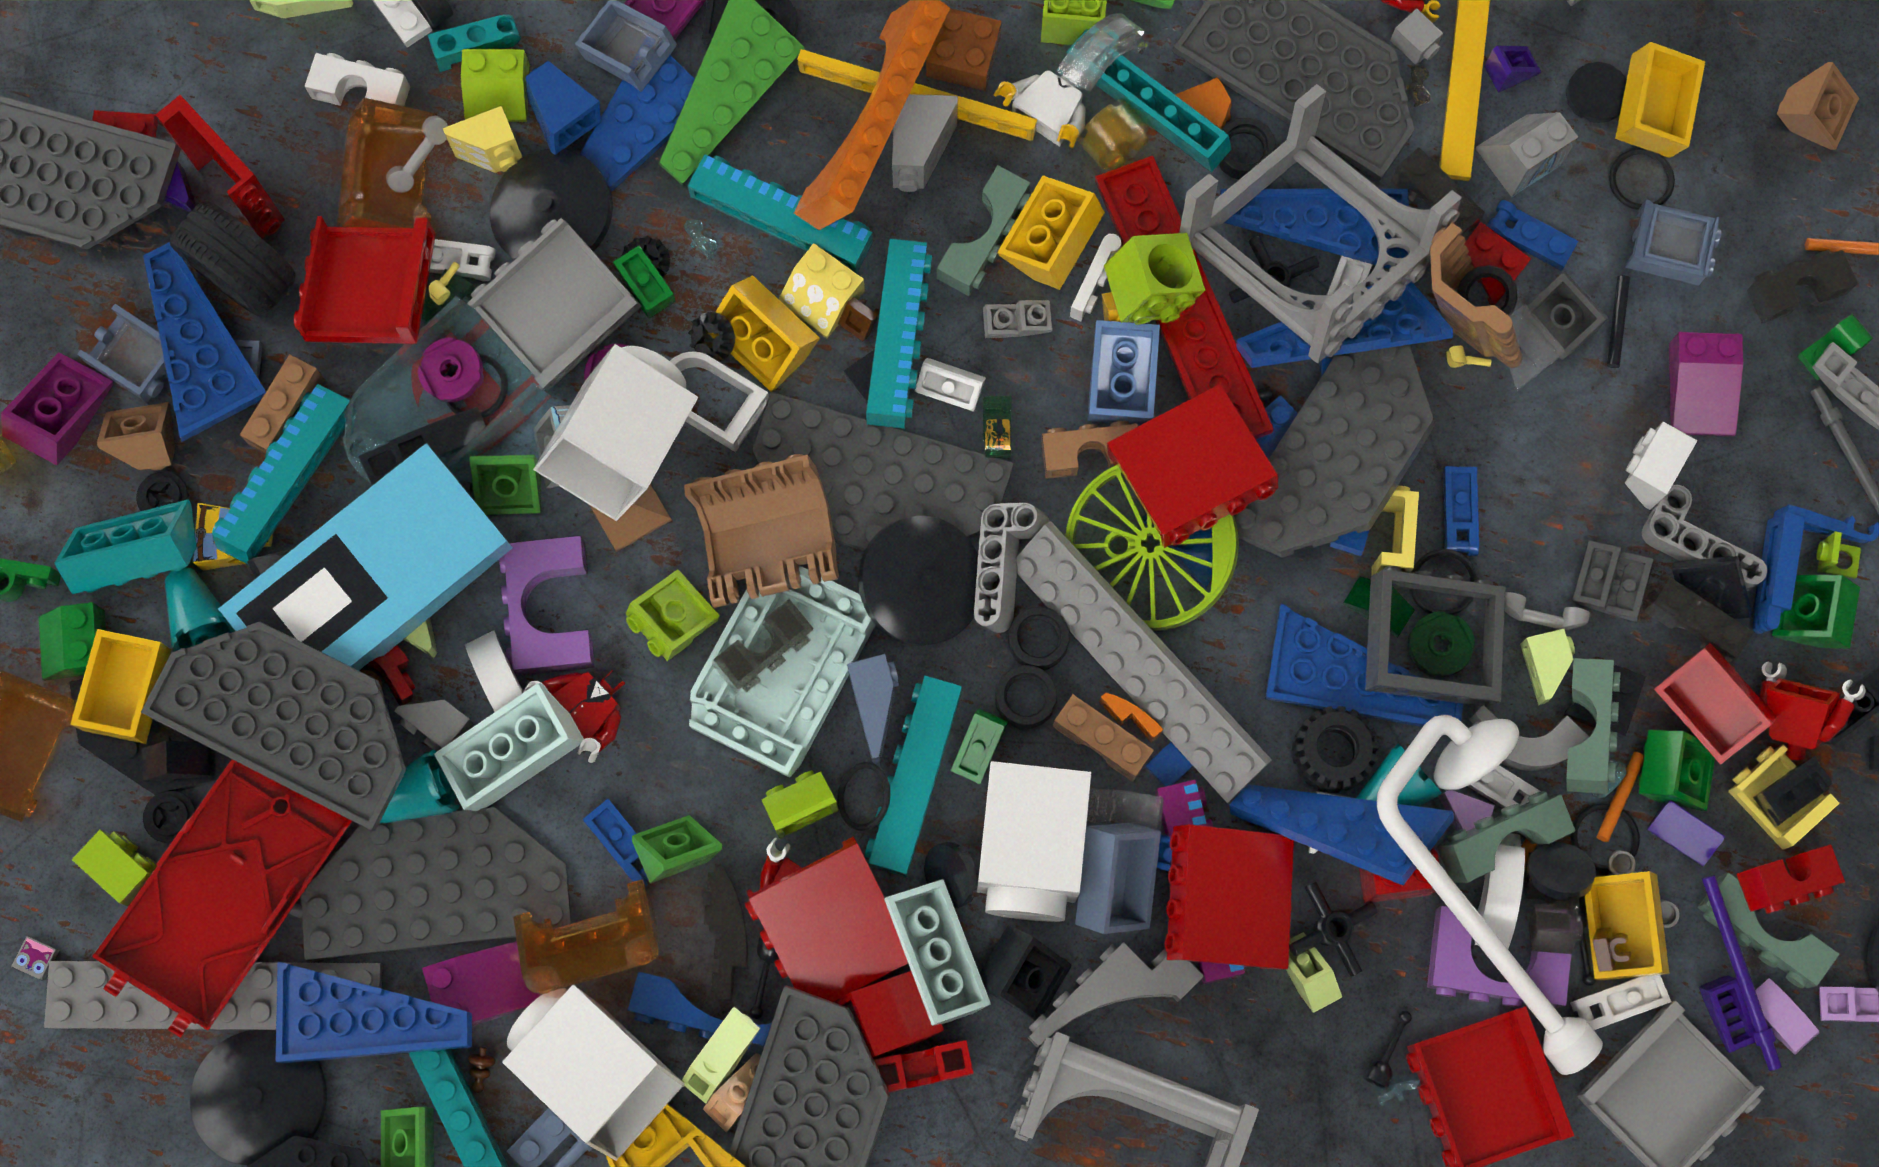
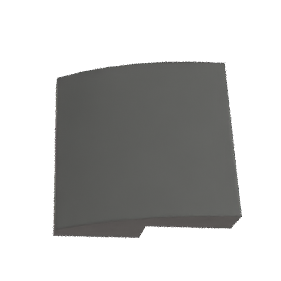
M1589 541L1573 596V602L1609 615L1638 622L1654 559L1622 552L1621 547Z

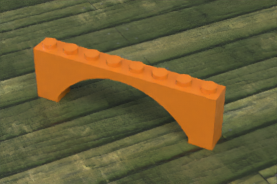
M910 0L890 14L879 36L880 39L886 42V53L873 92L850 133L810 186L806 187L794 211L795 215L816 229L821 230L854 211L950 10V7L940 0Z

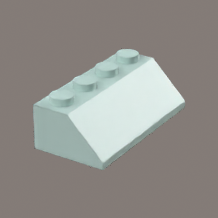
M537 683L434 753L463 810L478 811L489 807L578 747L584 738L570 713L541 683Z
M941 879L886 897L884 899L931 1025L948 1023L991 1005L944 880Z

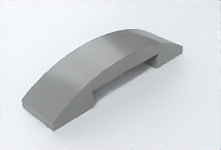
M1834 342L1830 343L1813 365V369L1836 397L1863 420L1879 430V387L1854 367L1857 364L1856 360Z

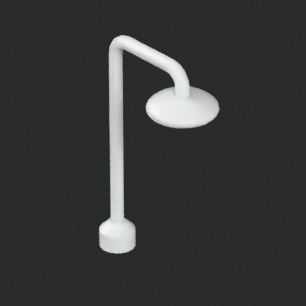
M1449 715L1434 716L1422 727L1383 780L1377 793L1379 818L1388 833L1546 1029L1542 1043L1544 1055L1560 1074L1569 1075L1576 1073L1588 1066L1598 1056L1603 1046L1600 1037L1584 1018L1561 1017L1403 819L1397 805L1400 792L1442 735H1447L1452 741L1445 747L1436 763L1433 773L1434 782L1439 788L1452 791L1473 784L1498 767L1517 744L1519 738L1518 727L1508 719H1493L1477 723L1468 728L1455 717Z

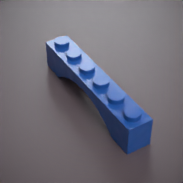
M638 971L627 1010L635 1013L634 1020L653 1025L654 1020L658 1019L667 1022V1029L685 1033L687 1027L700 1030L699 1037L706 1039L712 1037L723 1020L712 1017L695 1007L681 993L672 980ZM772 1023L757 1025L760 1030L753 1039L752 1044L764 1047Z

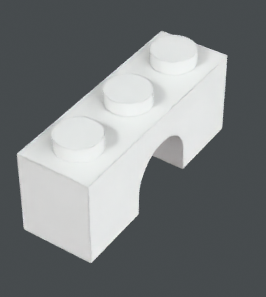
M327 53V55L315 54L305 83V88L312 99L341 106L345 94L350 89L363 87L367 89L364 103L371 114L400 121L410 90V85L401 71L389 67L385 70L375 68L372 64L362 60H357L356 63L347 61L334 53Z

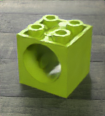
M1044 0L1040 42L1073 45L1086 29L1102 40L1107 0Z
M1187 233L1133 236L1104 264L1121 323L1134 322L1136 325H1141L1151 320H1161L1163 323L1172 322L1180 317L1179 314L1187 307L1192 306L1195 300L1205 291Z

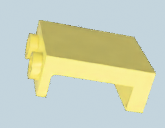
M1397 486L1382 512H1392L1395 515L1392 553L1381 552L1372 565L1371 576L1387 566L1400 567L1406 573H1410L1414 568L1419 492L1410 491V488L1407 486Z
M1784 744L1775 749L1769 746L1755 758L1759 763L1752 770L1746 767L1732 779L1736 784L1728 790L1782 850L1794 846L1840 804L1831 793L1826 796L1821 794L1779 826L1775 827L1753 797L1796 767L1784 754L1788 750Z

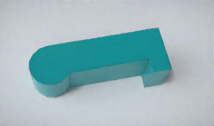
M507 14L427 34L440 72L452 69L451 64L462 61V49H505L516 45L521 40L513 16Z

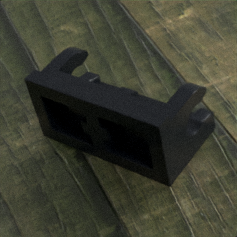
M1813 756L1803 761L1753 798L1773 825L1777 827L1829 790V786L1833 783L1818 763L1817 758Z

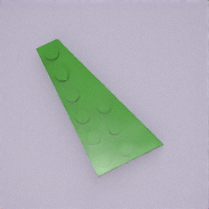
M728 0L659 161V165L681 185L696 170L704 154L709 155L793 62L799 55L800 50L805 48L755 0Z

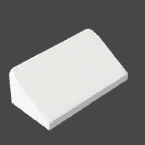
M926 358L922 364L914 392L974 412L986 378Z

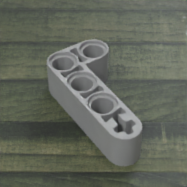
M1672 485L1668 494L1652 508L1642 529L1644 541L1649 546L1679 561L1713 558V553H1718L1722 557L1738 556L1747 591L1760 584L1767 576V566L1764 561L1684 521L1692 503V495L1686 487ZM1669 496L1676 498L1680 507L1676 509L1670 506L1667 498ZM1654 524L1662 525L1666 530V536L1657 534ZM1684 538H1688L1694 542L1696 548L1695 551H1691L1685 547L1683 542ZM1745 569H1748L1750 571L1749 576L1751 577V579L1746 577L1747 571Z
M1030 503L992 504L982 513L974 618L977 623L996 633L1007 631L1014 619L1017 578L1016 557L1019 551V539H1033L1044 524L1049 522L1047 514ZM1034 515L1033 522L1027 526V520ZM1004 516V522L997 527L998 521ZM1002 547L1001 554L995 558L997 550ZM1000 579L999 585L993 590L994 582Z

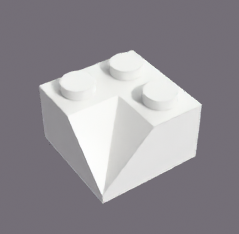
M1662 422L1655 430L1650 428L1646 435L1640 438L1632 452L1635 455L1625 470L1630 473L1625 484L1643 506L1649 510L1668 494L1697 443V440L1665 422Z

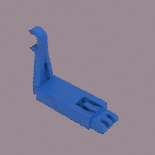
M1787 505L1774 511V517L1767 520L1761 559L1767 566V576L1757 585L1753 610L1755 612L1753 631L1757 634H1762L1777 628L1780 623L1781 613L1791 610L1803 530L1824 535H1831L1835 531L1841 532V538L1865 544L1879 536V523L1877 522L1869 526L1867 535L1854 529V522L1856 520L1853 515L1844 521H1840L1793 505Z

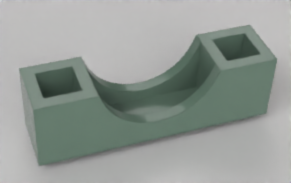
M997 165L982 191V203L986 206L992 218L988 231L981 238L970 243H951L936 269L937 280L967 296H970L974 288L980 289L987 276L984 270L989 262L993 264L999 257L997 252L1004 236L1008 235L1016 221L1014 219L1019 210L1022 211L1031 196L1029 194V181Z
M1574 658L1572 701L1589 710L1596 721V727L1586 741L1568 748L1567 792L1608 794V782L1615 783L1616 763L1609 762L1610 752L1617 751V732H1611V722H1618L1619 702H1613V691L1620 692V672H1614V660Z
M1547 791L1535 793L1528 797V803L1521 806L1519 803L1507 806L1501 810L1502 815L1494 819L1493 816L1477 820L1474 822L1475 828L1471 830L1461 829L1448 834V840L1437 845V848L1450 878L1454 883H1468L1495 870L1497 848L1500 842L1511 832H1519L1531 844H1550L1575 832L1562 795H1548Z
M1730 873L1719 876L1717 883L1738 943L1746 948L1750 946L1759 953L1758 958L1772 968L1777 966L1787 973L1786 979L1799 988L1818 986L1839 956V953L1813 934L1802 936L1794 941H1783L1772 937L1759 924L1755 911L1750 912L1739 880ZM1706 894L1697 908L1704 912L1703 917L1709 923L1718 927Z

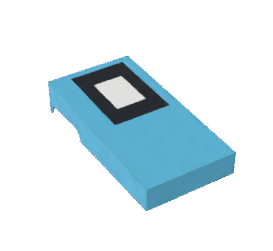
M426 443L219 607L218 610L235 631L247 628L248 625L262 622L359 671L373 659L388 653L513 547Z

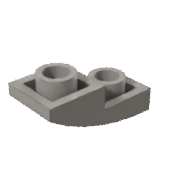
M1019 300L1017 304H986L983 307L985 338L1030 336L1052 331L1049 300Z

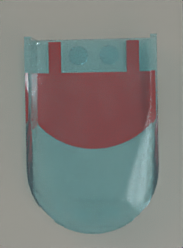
M455 296L419 330L417 344H404L357 389L347 406L344 415L346 418L345 436H343L345 451L352 466L369 483V478L362 466L359 455L385 445L388 441L455 415L446 402L432 396L423 388L418 376L419 365L421 366L424 358V351L429 345L439 339L454 338L462 340L474 347L479 354L493 358L504 369L508 382L507 395L503 404L492 415L483 418L486 427L461 450L440 458L452 474L470 464V456L483 455L509 436L552 397L547 389H543L535 380L536 377L481 315L458 296ZM482 361L484 376L482 385L466 399L453 402L462 411L478 407L479 412H483L497 401L501 392V379L496 369L489 363ZM451 362L446 365L447 371L452 365Z

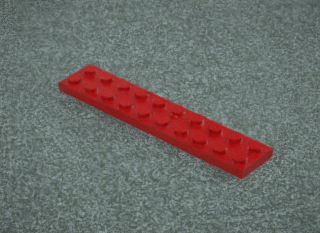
M1153 155L1095 176V183L1123 246L1133 236L1176 234L1180 232L1182 220ZM1193 249L1205 291L1195 300L1192 306L1187 307L1179 314L1180 317L1168 323L1155 320L1156 324L1160 325L1159 331L1189 400L1221 384L1254 438L1258 439L1273 433L1274 428L1244 360L1237 350V344L1199 258Z

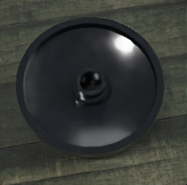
M550 149L533 152L512 165L501 177L494 190L490 205V223L493 234L505 253L515 260L520 256L518 251L524 244L529 241L534 243L543 235L541 230L546 224L554 219L558 221L562 218L594 252L606 236L611 223L613 212L611 190L600 170L581 154L563 149L556 155Z
M913 516L889 524L870 541L864 551L859 567V592L868 616L886 635L909 645L925 646L938 644L955 637L974 618L978 553L962 531L951 523L936 517Z
M249 1030L233 1035L219 1043L200 1064L190 1092L192 1120L203 1142L220 1157L230 1162L247 1166L293 1136L311 1139L320 1126L327 1102L325 1076L318 1060L292 1063L276 1062V1031Z

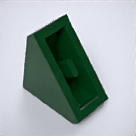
M1360 576L1343 604L1369 620L1371 579ZM1392 586L1390 633L1398 638L1415 609Z

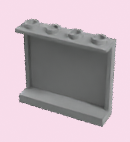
M562 218L558 221L554 219L546 224L541 230L543 235L534 243L529 241L524 244L518 251L520 256L511 264L506 262L501 265L494 273L496 277L488 285L483 283L471 293L472 299L467 303L481 315L536 377L535 380L546 390H550L642 307L575 230Z
M1677 1001L1665 1004L1576 1095L1646 1167H1690L1697 1159L1703 1161L1715 1149L1714 1141L1720 1135L1723 1137L1729 1135L1738 1125L1735 1120L1743 1111L1746 1114L1751 1112L1760 1103L1761 1099L1758 1096L1765 1090L1762 1086H1754L1682 1014L1685 1009Z

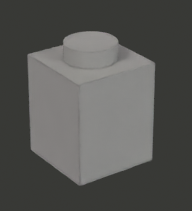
M1416 8L1395 28L1390 41L1417 65L1424 58L1427 61L1430 60L1440 50L1441 47L1438 44L1443 33Z

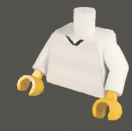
M1068 67L1061 78L1047 70L1042 75L1036 74L1012 84L1003 81L994 93L995 97L998 95L1005 97L1003 101L1004 106H1009L1011 101L1014 100L1012 112L1037 119L1036 131L1059 147L1063 140L1066 139L1070 141L1069 147L1073 148L1076 139L1085 128L1086 108L1082 103L1083 94L1076 88L1083 79V76L1072 67Z

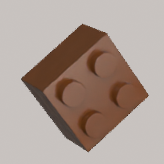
M950 8L928 54L926 77L986 91L1001 38L1002 21Z

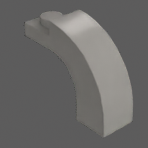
M1484 705L1469 718L1473 725L1483 721L1498 719ZM1566 716L1548 734L1542 737L1525 738L1519 736L1514 749L1501 764L1523 771L1548 769L1567 760L1568 748L1583 743L1589 736Z

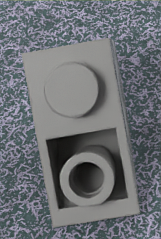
M445 700L398 706L394 711L401 717V720L398 722L413 735L419 730L427 737L424 743L435 751H439L475 725L467 716Z

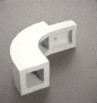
M494 630L465 644L472 666L494 712L523 693L512 666L506 657V652Z
M1513 833L1508 834L1497 848L1495 870L1485 874L1482 897L1478 908V913L1507 949L1511 943L1517 922L1525 865V848H1521L1520 835Z

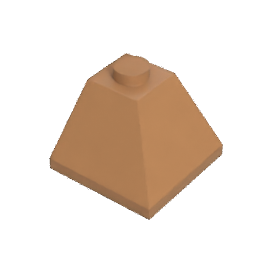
M1827 62L1788 88L1783 101L1779 105L1777 115L1790 132L1830 150H1836L1859 97L1835 64Z
M169 402L106 412L97 440L98 448L138 470H161L172 465L175 443Z
M651 484L617 521L589 505L616 552L672 521Z

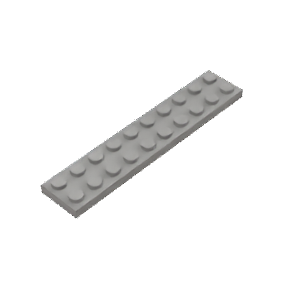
M1051 521L1044 524L1016 557L1017 574L1049 609H1053L1063 617L1074 637L1130 698L1164 729V735L1220 796L1229 803L1272 759Z
M99 961L49 962L44 1028L167 1030L178 1013L129 982L125 984L117 997L108 993L103 988L115 971ZM255 962L209 1030H276L277 963ZM287 963L382 989L383 964ZM191 1022L190 1025L187 1027L186 1030H206V1029H204L203 1027H201V1026L198 1025L197 1023H196V1025H195L194 1023Z

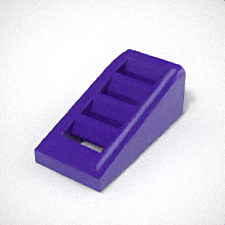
M1727 975L1699 986L1704 1003L1726 1051L1731 1053L1755 1043L1752 1034L1755 1030L1737 978ZM1722 992H1728V994L1717 997V995ZM1733 1003L1734 1007L1722 1011L1721 1006ZM1739 1016V1020L1729 1024L1726 1023L1727 1019ZM1744 1028L1745 1033L1733 1038L1731 1037V1032Z

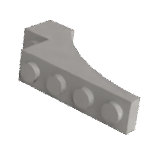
M1124 942L1118 948L1112 944L1099 957L1103 963L1095 971L1089 967L1076 980L1080 986L1071 995L1066 990L1052 1004L1056 1010L1048 1018L1042 1014L1029 1027L1033 1033L1028 1039L1038 1048L1046 1037H1050L1071 1021L1095 1009L1116 1002L1149 997H1173L1178 1002L1204 975L1190 961L1167 960L1166 949L1151 962L1155 967L1151 970Z

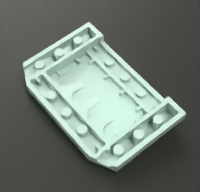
M800 565L801 588L793 589L790 584L789 591L764 597L760 594L759 598L751 599L746 589L692 687L690 696L692 710L689 726L693 730L789 778L802 764L849 676L847 664L857 661L876 626L868 616L860 594L833 581L824 582L822 577L821 583L813 584L809 578V570Z

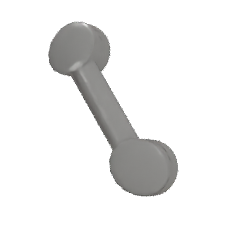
M430 116L424 121L422 130L426 137L405 166H394L387 172L386 182L393 191L400 193L409 191L414 185L413 175L435 145H440L447 140L443 128L447 127L448 124L440 116Z
M1505 592L1504 612L1518 621L1556 629H1565V631L1582 627L1589 621L1590 612L1585 609L1565 607L1563 616L1560 617L1526 609L1527 598L1525 596Z
M1616 850L1609 855L1607 867L1614 875L1637 873L1634 870L1636 866L1635 859L1629 852ZM1660 899L1664 928H1670L1679 920V909L1672 902Z

